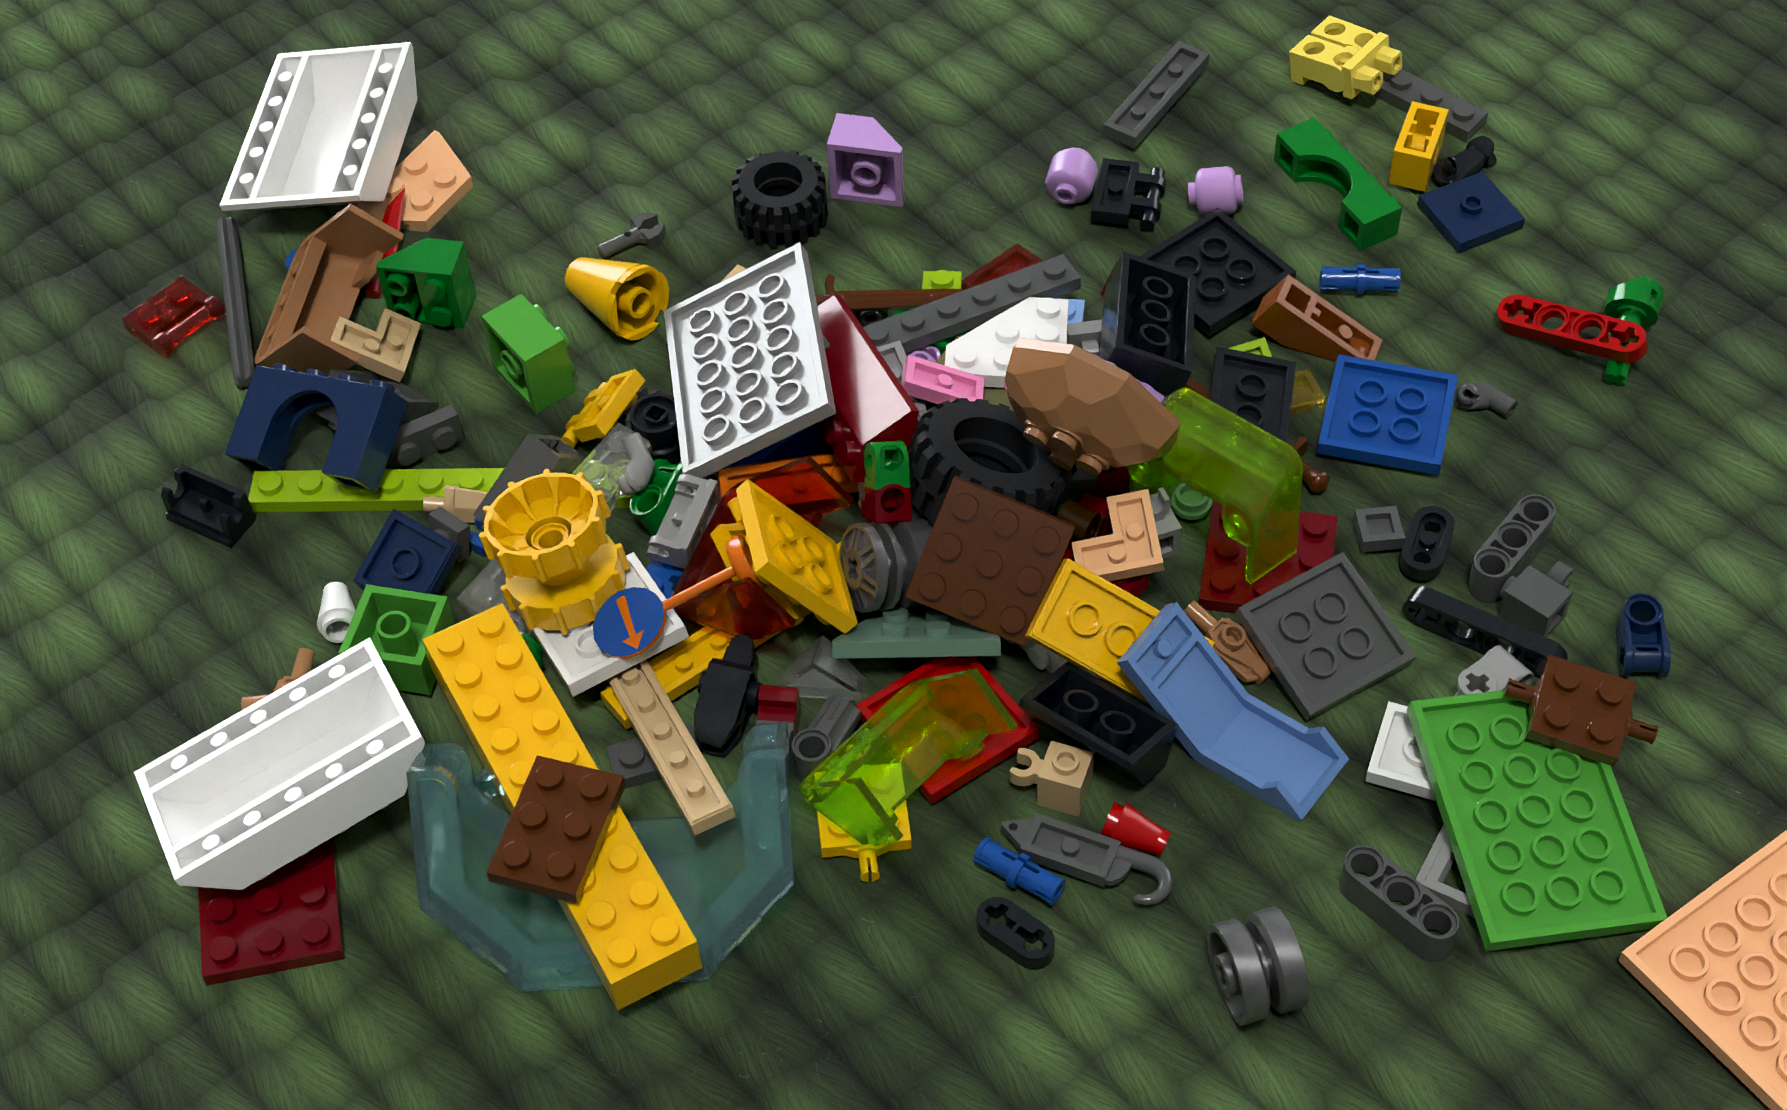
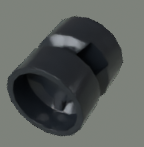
M652 393L639 398L630 409L632 433H640L653 460L666 459L670 464H678L681 461L674 398L663 393Z

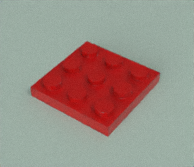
M975 656L935 657L855 705L856 708L861 710L862 723L897 764H901V769L931 804L1013 755L1019 748H1024L1039 738V728Z

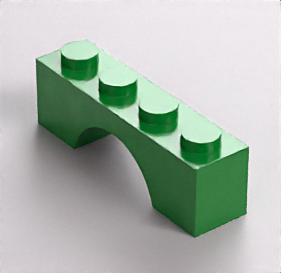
M1314 117L1277 133L1274 161L1295 183H1322L1334 188L1344 197L1341 204L1338 229L1359 251L1398 235L1402 207L1398 200L1390 196L1377 182L1376 178L1356 161L1353 154L1346 151L1337 142L1333 134L1328 129H1325Z

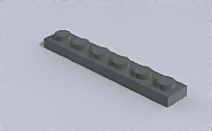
M1061 254L864 326L863 329L876 347L900 340L905 353L976 328L1028 297L1055 299L1081 289V277L1065 255Z

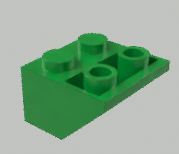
M425 238L378 261L376 270L387 309L421 324L437 325L440 327H465L476 297V291L463 241Z

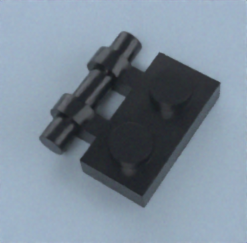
M1103 158L1091 209V221L1128 225L1130 215H1136L1140 217V227L1142 229L1152 230L1155 226V221L1161 215L1162 205L1159 201L1164 196L1166 190L1165 171L1162 168L1155 167L1151 169L1150 174L1139 173L1140 162ZM1135 191L1144 192L1145 198L1134 196Z

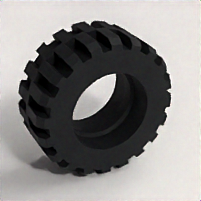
M957 398L952 403L947 400L929 409L918 422L908 449L912 506L919 516L924 515L928 518V524L932 527L935 524L955 475L1054 516L1069 482V470L1055 465L1049 459L1051 452L1031 443L1023 436L1025 428L1020 423L1015 412L1009 410V406L1001 403L998 406L989 404L988 400L984 399L969 401L967 398Z

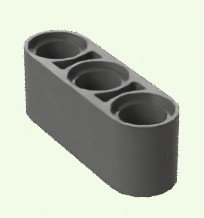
M1538 494L1523 497L1478 550L1473 560L1468 581V590L1476 600L1484 603H1493L1502 599L1499 597V593L1508 578L1512 575L1518 577L1547 544L1556 515V507L1550 499Z
M1359 845L1350 849L1344 858L1339 886L1344 897L1421 959L1429 962H1439L1448 958L1453 950L1459 929V918L1452 907L1376 848ZM1355 873H1366L1370 877H1361ZM1391 901H1401L1406 905H1395ZM1427 930H1437L1443 935H1434Z

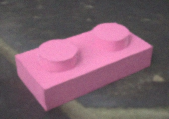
M908 354L903 365L901 385L909 396L940 404L947 400L952 403L957 398H967L969 401L983 399L985 378Z

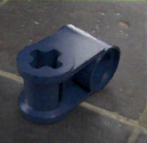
M1635 593L1624 602L1616 625L1619 673L1621 676H1630L1631 672H1656L1658 677H1667L1670 671L1671 649L1666 635L1662 604L1656 597L1650 594Z

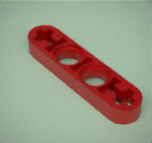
M1518 294L1502 299L1497 307L1501 328L1512 335L1622 363L1637 362L1647 353L1648 343L1645 330L1641 325L1634 322ZM1518 310L1523 311V314H1517L1514 318L1509 317V314L1515 315ZM1557 317L1564 321L1561 327L1555 330H1547L1542 327L1543 323L1549 318ZM1587 327H1597L1601 330L1599 336L1594 339L1588 340L1579 336L1581 331ZM1630 338L1635 339V342H1630L1627 347H1622L1621 343H1627Z

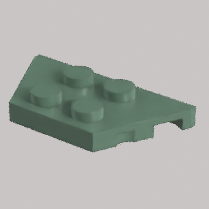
M892 608L884 610L883 613L871 615L846 634L843 633L833 639L832 653L833 659L1001 656V643L998 635L933 608H928L926 612L908 613V610L905 608Z

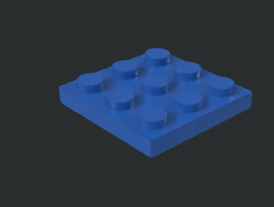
M1338 354L1319 437L1317 454L1439 475L1458 375Z

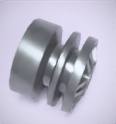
M912 518L910 521L889 522L888 524L873 522L871 524L856 523L848 526L842 537L839 559L855 610L860 613H866L876 610H889L894 608V606L899 608L926 606L905 597L933 528L928 524V521L922 518Z

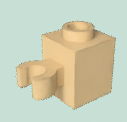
M1051 741L1043 760L1034 751L1027 748H1019L1017 751V763L1027 765L1029 768L1020 770L1011 767L1010 782L1018 786L1037 784V806L1080 817L1093 782L1094 752Z

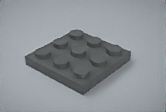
M1344 552L1238 607L1235 612V616L1306 721L1411 664L1416 658Z

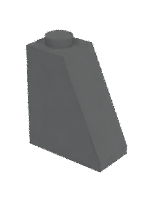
M528 434L473 515L483 522L481 528L484 530L485 513L483 507L490 506L501 493L509 488L507 485L509 482L517 483L528 477L543 474L545 469H549L551 473L576 475L588 459L558 436Z

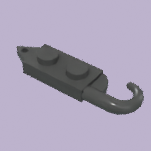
M1037 812L1034 818L1001 822L1003 833L1020 850V854L1025 853L1031 856L1033 863L1102 887L1120 883L1127 877L1132 868L1153 875L1158 880L1157 889L1147 895L1136 894L1133 900L1138 904H1157L1165 900L1171 892L1173 878L1167 865L1154 856L1122 846L1121 841Z

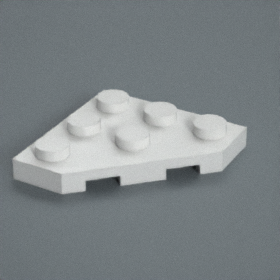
M1028 297L947 344L945 366L984 377V387L1004 388L1007 367L1013 346L1018 338L1067 344L1068 299Z

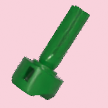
M1646 276L1609 288L1604 308L1605 315L1641 325L1643 329L1655 325L1659 318L1664 295L1663 287L1657 281ZM1630 338L1627 343H1621L1622 347H1627L1630 342H1635V339ZM1608 359L1604 381L1607 384L1625 385L1631 363H1622Z

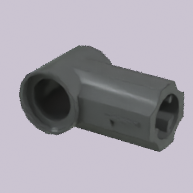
M840 695L828 697L809 727L800 731L794 737L792 752L795 774L804 784L813 786V772L834 771L833 762L862 719L861 710L856 708L851 700ZM809 756H818L816 758H807Z

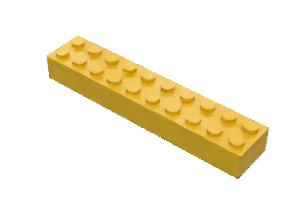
M503 603L422 639L435 677L510 814L513 812L537 755L599 770ZM618 804L578 904L557 899L617 1011L702 968L698 942Z

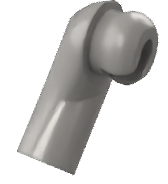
M633 433L621 441L630 458V462L624 472L625 474L619 476L618 486L627 495H632L636 491H642L648 485L655 467L654 461L640 433Z

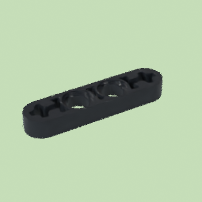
M1425 586L1413 588L1402 607L1404 616L1412 624L1483 655L1493 647L1501 645L1534 674V677L1539 679L1541 678L1544 662L1548 655L1568 660L1566 650L1554 640ZM1458 621L1464 622L1465 624L1469 625L1471 628H1467V627L1461 625ZM1498 638L1504 639L1505 641L1509 642L1512 646L1501 642Z

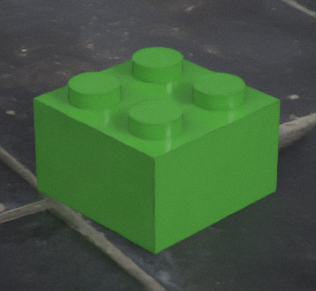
M520 294L482 315L494 370L535 414L576 392L572 376L575 374V368L567 351V348L570 347L569 339L560 327L554 328L548 322L546 314L538 304L532 305Z
M366 584L338 652L339 655L370 637L398 690L430 695L436 677L431 669L422 639L455 625L448 597Z

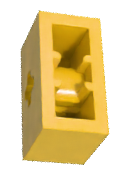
M1412 101L1394 148L1389 184L1426 191L1443 144L1449 109Z

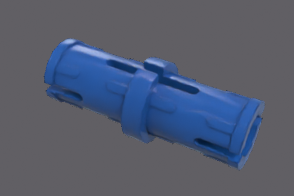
M1356 264V267L1321 266L1320 291H1355V295H1364V292L1399 293L1401 281L1400 268H1366L1365 264Z
M985 837L975 851L973 863L999 875L1006 880V885L1013 889L1020 887L1051 906L1058 901L1063 893L1066 880L1039 867V865L1033 863V858L1025 853L1019 855L1006 849L989 837Z

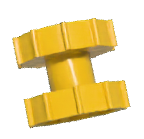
M545 469L543 474L528 477L517 483L509 482L507 484L509 488L501 493L490 506L483 507L485 513L484 532L479 534L488 559H496L506 575V584L502 585L500 589L509 610H516L525 621L529 631L536 627L545 630H560L565 635L569 629L594 621L597 612L604 602L618 591L626 589L625 570L630 568L622 544H614L612 539L605 533L606 518H609L611 513L603 491H595L591 484L586 481L583 472L573 475L568 473H551L549 469Z

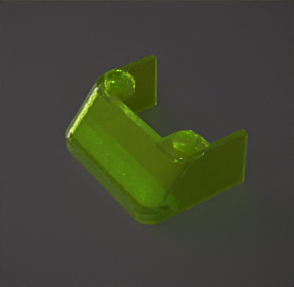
M1185 387L1179 388L1166 396L1162 402L1181 422L1177 441L1172 450L1164 456L1128 465L1130 475L1128 493L1148 489L1149 495L1158 493V488L1161 487L1166 491L1180 480L1223 505V528L1231 539L1247 547L1245 580L1253 584L1297 553L1303 475L1301 458L1297 451L1288 443L1193 390Z
M977 668L920 679L907 685L894 695L799 784L798 790L809 805L860 844L878 846L882 843L898 842L903 837V834L895 825L898 816L894 810L946 760L961 757L962 760L970 759L983 749L984 743L982 741L988 735L1011 732L1018 725Z

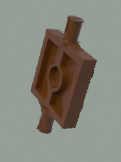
M1548 655L1544 662L1541 678L1534 687L1509 678L1504 689V697L1507 696L1529 704L1530 721L1525 738L1610 766H1614L1618 761L1622 742L1626 736L1650 744L1654 743L1657 736L1658 726L1632 719L1631 703L1636 682L1559 657Z

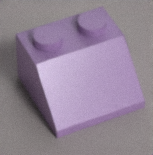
M837 113L827 142L831 198L903 207L905 196L902 147L873 117Z

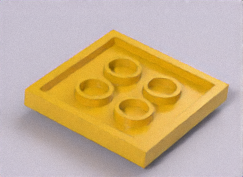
M747 479L736 489L740 506L738 511L744 523L746 531L745 541L750 548L754 574L764 584L769 585L771 583L783 591L786 597L795 605L802 604L811 610L823 624H831L846 634L858 623L835 541Z

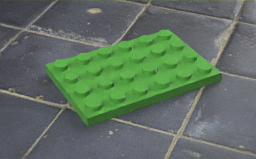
M1505 690L1410 701L1406 711L1486 951L1650 930L1668 918L1610 765L1525 738L1530 721L1529 704L1507 696L1504 697L1503 693Z

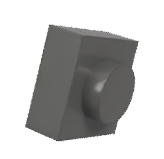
M1397 506L1355 509L1353 520L1361 552L1403 548L1405 536Z
M438 507L428 514V528L463 547L455 563L459 564L469 557L470 526L442 507Z

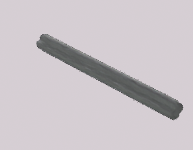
M221 217L216 222V233L234 384L238 388H249L255 367L238 228L235 219L231 217L224 219Z

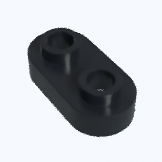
M1427 506L1419 509L1414 514L1400 558L1401 569L1407 576L1415 580L1425 581L1431 580L1440 574L1455 527L1454 518L1447 510L1437 506Z

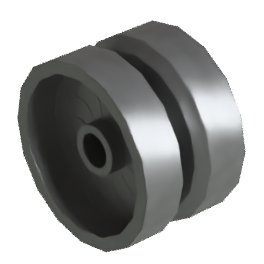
M1272 906L1252 912L1247 916L1246 926L1236 918H1231L1214 923L1208 927L1207 944L1213 974L1226 1008L1236 1023L1243 1026L1267 1018L1270 1005L1280 1014L1308 1005L1310 993L1304 959L1290 923L1280 909Z

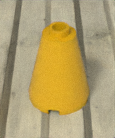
M580 257L569 265L565 274L567 290L613 333L631 341L645 338L659 325L655 320L660 310L665 311L669 303L667 278L651 265Z

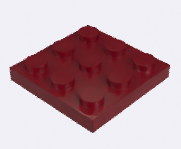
M1213 501L1199 605L1205 610L1235 614L1238 607L1334 556L1338 516Z
M333 837L243 890L198 887L202 978L206 986L345 959L336 845Z

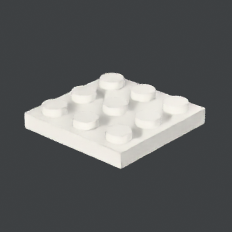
M632 552L626 555L630 568L625 570V588H646L656 593L661 601L666 600L635 553ZM673 608L665 612L666 621L663 632L655 644L641 655L628 659L613 658L600 650L594 640V621L569 629L565 635L560 630H545L536 627L532 630L535 638L573 697L689 637L684 623Z

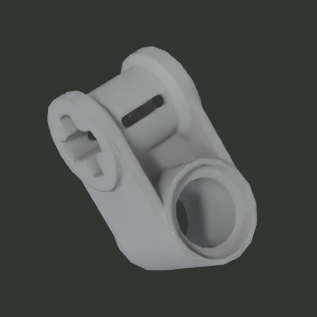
M1501 645L1490 649L1480 660L1459 674L1457 680L1458 692L1454 696L1502 691L1505 689L1509 678L1530 685L1534 679V674Z

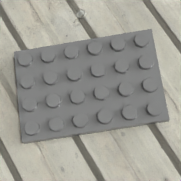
M800 242L664 311L683 474L704 478L836 414L808 252Z

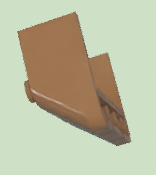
M350 203L307 236L293 257L257 350L255 364L274 368L275 363L290 366L301 373H306L307 369H315L329 375L330 370H347L355 365L360 356L330 340L339 317L349 320L360 288L369 281L374 283L379 278L376 270L378 261L382 260L385 252L402 241L404 234Z

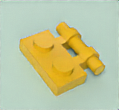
M636 369L611 376L607 383L602 382L597 389L592 390L584 399V407L581 412L573 415L565 426L566 432L561 439L574 448L579 440L585 442L596 438H607L616 430L618 426L617 419L622 412L630 408L638 399L636 393L645 382V379Z

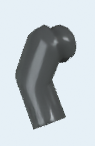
M1487 382L1466 383L1457 390L1458 404L1468 410L1491 408L1504 417L1509 418L1518 406L1517 400Z

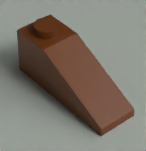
M1289 274L1262 298L1251 323L1283 346L1333 361H1337L1338 354L1375 360L1383 341Z

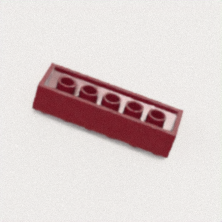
M833 295L817 306L822 334L829 342V347L825 349L836 414L816 424L852 482L865 483L864 449L866 444L869 442L903 441L908 451L919 410L842 296Z

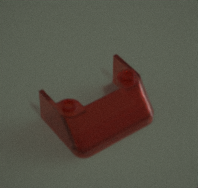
M810 455L749 478L751 482L817 529H820L818 524L823 515L850 506L854 500ZM746 480L730 488L720 500L672 596L726 569L710 534L719 524L736 523L727 503L737 497L736 489ZM750 577L735 582L730 578L673 608L684 619L733 637L739 634H746V636H750V639L760 640L767 635L792 628L796 622L782 606Z

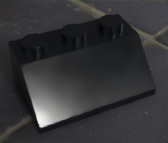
M1068 661L1020 698L1018 705L1033 721L1079 748L1094 752V757L1143 785L1166 765L1178 727L1177 723Z

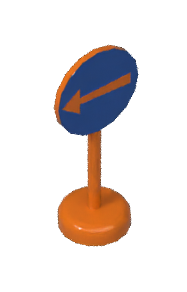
M738 534L730 538L726 543L727 555L732 566L664 601H661L656 593L640 587H630L618 591L607 599L597 612L593 624L594 640L600 650L613 658L620 659L641 655L652 647L662 634L666 621L665 612L736 575L744 587L752 593L767 588V584L761 582L752 570L753 561L745 538Z

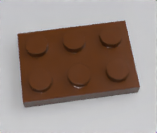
M537 755L486 874L489 882L578 904L625 789L624 776Z

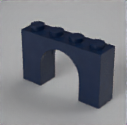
M275 363L274 368L257 365L225 455L250 469L281 471L292 437L301 421L316 409L334 405L337 412V428L322 473L344 487L377 493L408 402L394 393L395 387L380 380H372L371 384H366L355 377L345 374H339L338 379L330 378L329 375L315 369H307L306 373H301L290 366Z

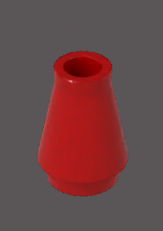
M1114 802L1101 831V835L1121 841L1122 846L1153 853L1161 857L1171 834L1170 831L1160 827L1130 804L1126 803L1123 806Z

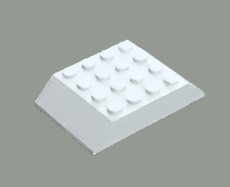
M411 42L277 54L219 205L222 211H258L384 201L417 102L414 52Z
M369 637L134 773L176 883L179 886L243 890L404 796L426 742Z

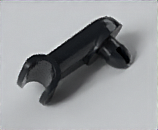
M1478 136L1470 140L1466 145V150L1455 156L1443 158L1434 165V180L1443 187L1474 175L1484 165L1493 167L1497 163L1496 156L1493 153L1494 142L1486 136Z

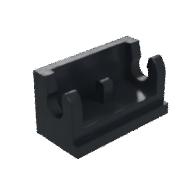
M180 464L174 470L175 481L178 483L175 493L173 494V491L169 488H162L161 497L167 510L165 514L167 520L231 549L256 521L245 491L183 464Z

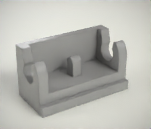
M680 474L677 480L679 484H677L675 489V495L656 536H652L648 543L651 546L647 550V557L691 571L720 506L721 499L717 480H706L689 474Z

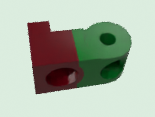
M903 441L867 443L864 449V468L866 472V477H864L865 500H861V517L875 523L912 520L909 456L905 443Z

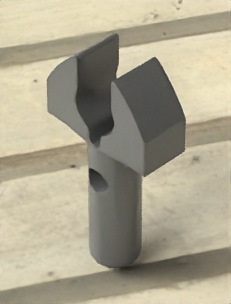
M638 213L630 217L631 229L599 244L597 248L598 253L602 258H607L637 243L645 244L650 250L658 247L666 235L664 222L659 224L656 213Z

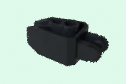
M746 634L735 635L734 638H731L730 646H727L723 660L713 658L709 662L707 670H704L700 676L698 683L699 697L694 710L695 740L699 743L700 752L721 757L728 755L741 742L753 710L758 708L759 686L764 684L758 681L756 674V664H758L757 660L759 659L757 652L754 651L753 639H750V636H746Z

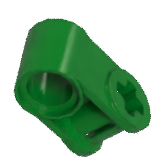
M666 459L653 460L655 467L648 485L642 491H637L630 501V510L652 536H656L675 495V489L677 484H679L677 483L680 474H683L682 463L679 465L670 464Z

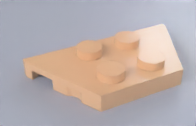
M434 130L394 169L384 201L358 203L356 207L382 221L387 206L405 188L400 229L428 232L474 186L469 172L442 135Z

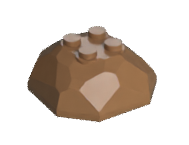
M1018 338L1007 367L1004 388L1016 416L1025 428L1023 436L1031 443L1051 452L1049 459L1055 465L1065 470H1071L1074 465H1078L1090 474L1099 475L1102 470H1108L1109 467L1118 468L1150 461L1164 456L1172 450L1177 441L1181 422L1130 373L1073 344Z

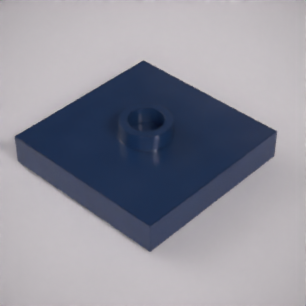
M1483 171L1418 197L1417 206L1458 253L1522 229L1524 226L1525 218Z
M393 509L353 582L363 588L368 584L437 595L463 547Z

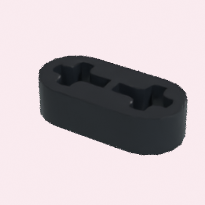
M992 897L980 904L977 910V930L979 936L984 941L1020 966L1029 970H1039L1051 963L1055 952V937L1047 925L1003 897ZM1001 915L1005 916V925L1000 922L994 926L989 925V917L998 919ZM1038 940L1042 942V950L1039 948H1033L1030 952L1026 950V941L1030 944H1034Z

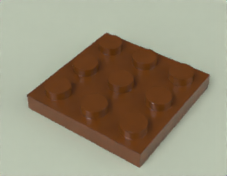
M955 475L905 597L1017 644L1026 646L1028 638L1025 637V634L1056 575L1076 525Z

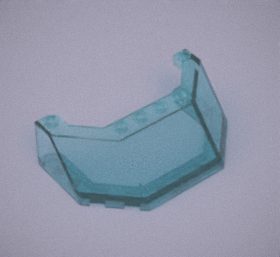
M787 722L758 724L746 734L743 743L744 755L739 766V776L724 791L734 808L735 818L696 836L693 835L683 816L628 820L698 942L702 968L675 982L708 980L719 968L720 963L736 945L739 946L761 922L766 912L794 885L791 771ZM455 743L425 744L422 752H419L406 772L419 908L433 920L437 918L458 935L457 940L484 962L487 959L508 977L507 981L521 992L604 987L556 898L489 882L486 872L510 815L474 786L472 760L469 753L462 746Z

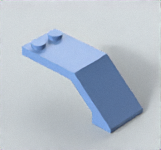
M1177 602L1166 604L1116 662L1152 708L1178 724L1175 736L1196 762L1296 821L1303 820L1349 760L1324 726L1308 728L1250 695Z

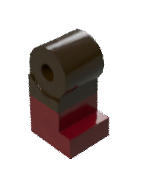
M1091 491L1084 492L1079 503L1070 499L1066 500L1056 516L1076 525L1071 537L1075 541L1110 535L1113 530L1107 499Z

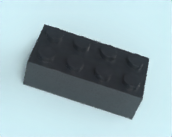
M1122 251L1105 286L1099 357L1114 363L1140 382L1150 385L1155 391L1165 396L1162 404L1173 408L1192 373L1196 276Z

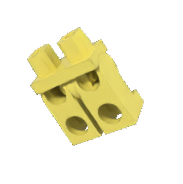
M1330 15L1311 32V35H1307L1289 51L1292 82L1304 85L1310 79L1324 84L1333 92L1343 91V97L1353 99L1361 91L1374 95L1381 89L1383 84V72L1395 76L1402 69V52L1389 47V35L1381 32L1376 34L1371 30Z

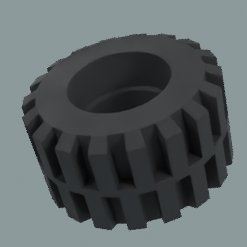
M775 149V152L771 153L767 151L761 152L758 157L751 156L746 160V165H740L736 169L737 174L733 175L732 178L736 225L739 230L743 231V235L747 239L754 238V243L759 245L767 243L769 247L777 248L778 245H785L786 248L793 246V243L796 242L802 244L808 241V236L815 237L820 232L819 227H824L826 216H828L825 174L821 171V166L818 162H812V157L806 154L800 156L799 152L794 150L783 152V149Z

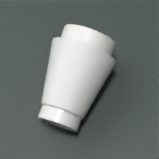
M331 582L324 587L317 620L319 632L326 640L333 643H343L356 611L348 592V587L344 583Z

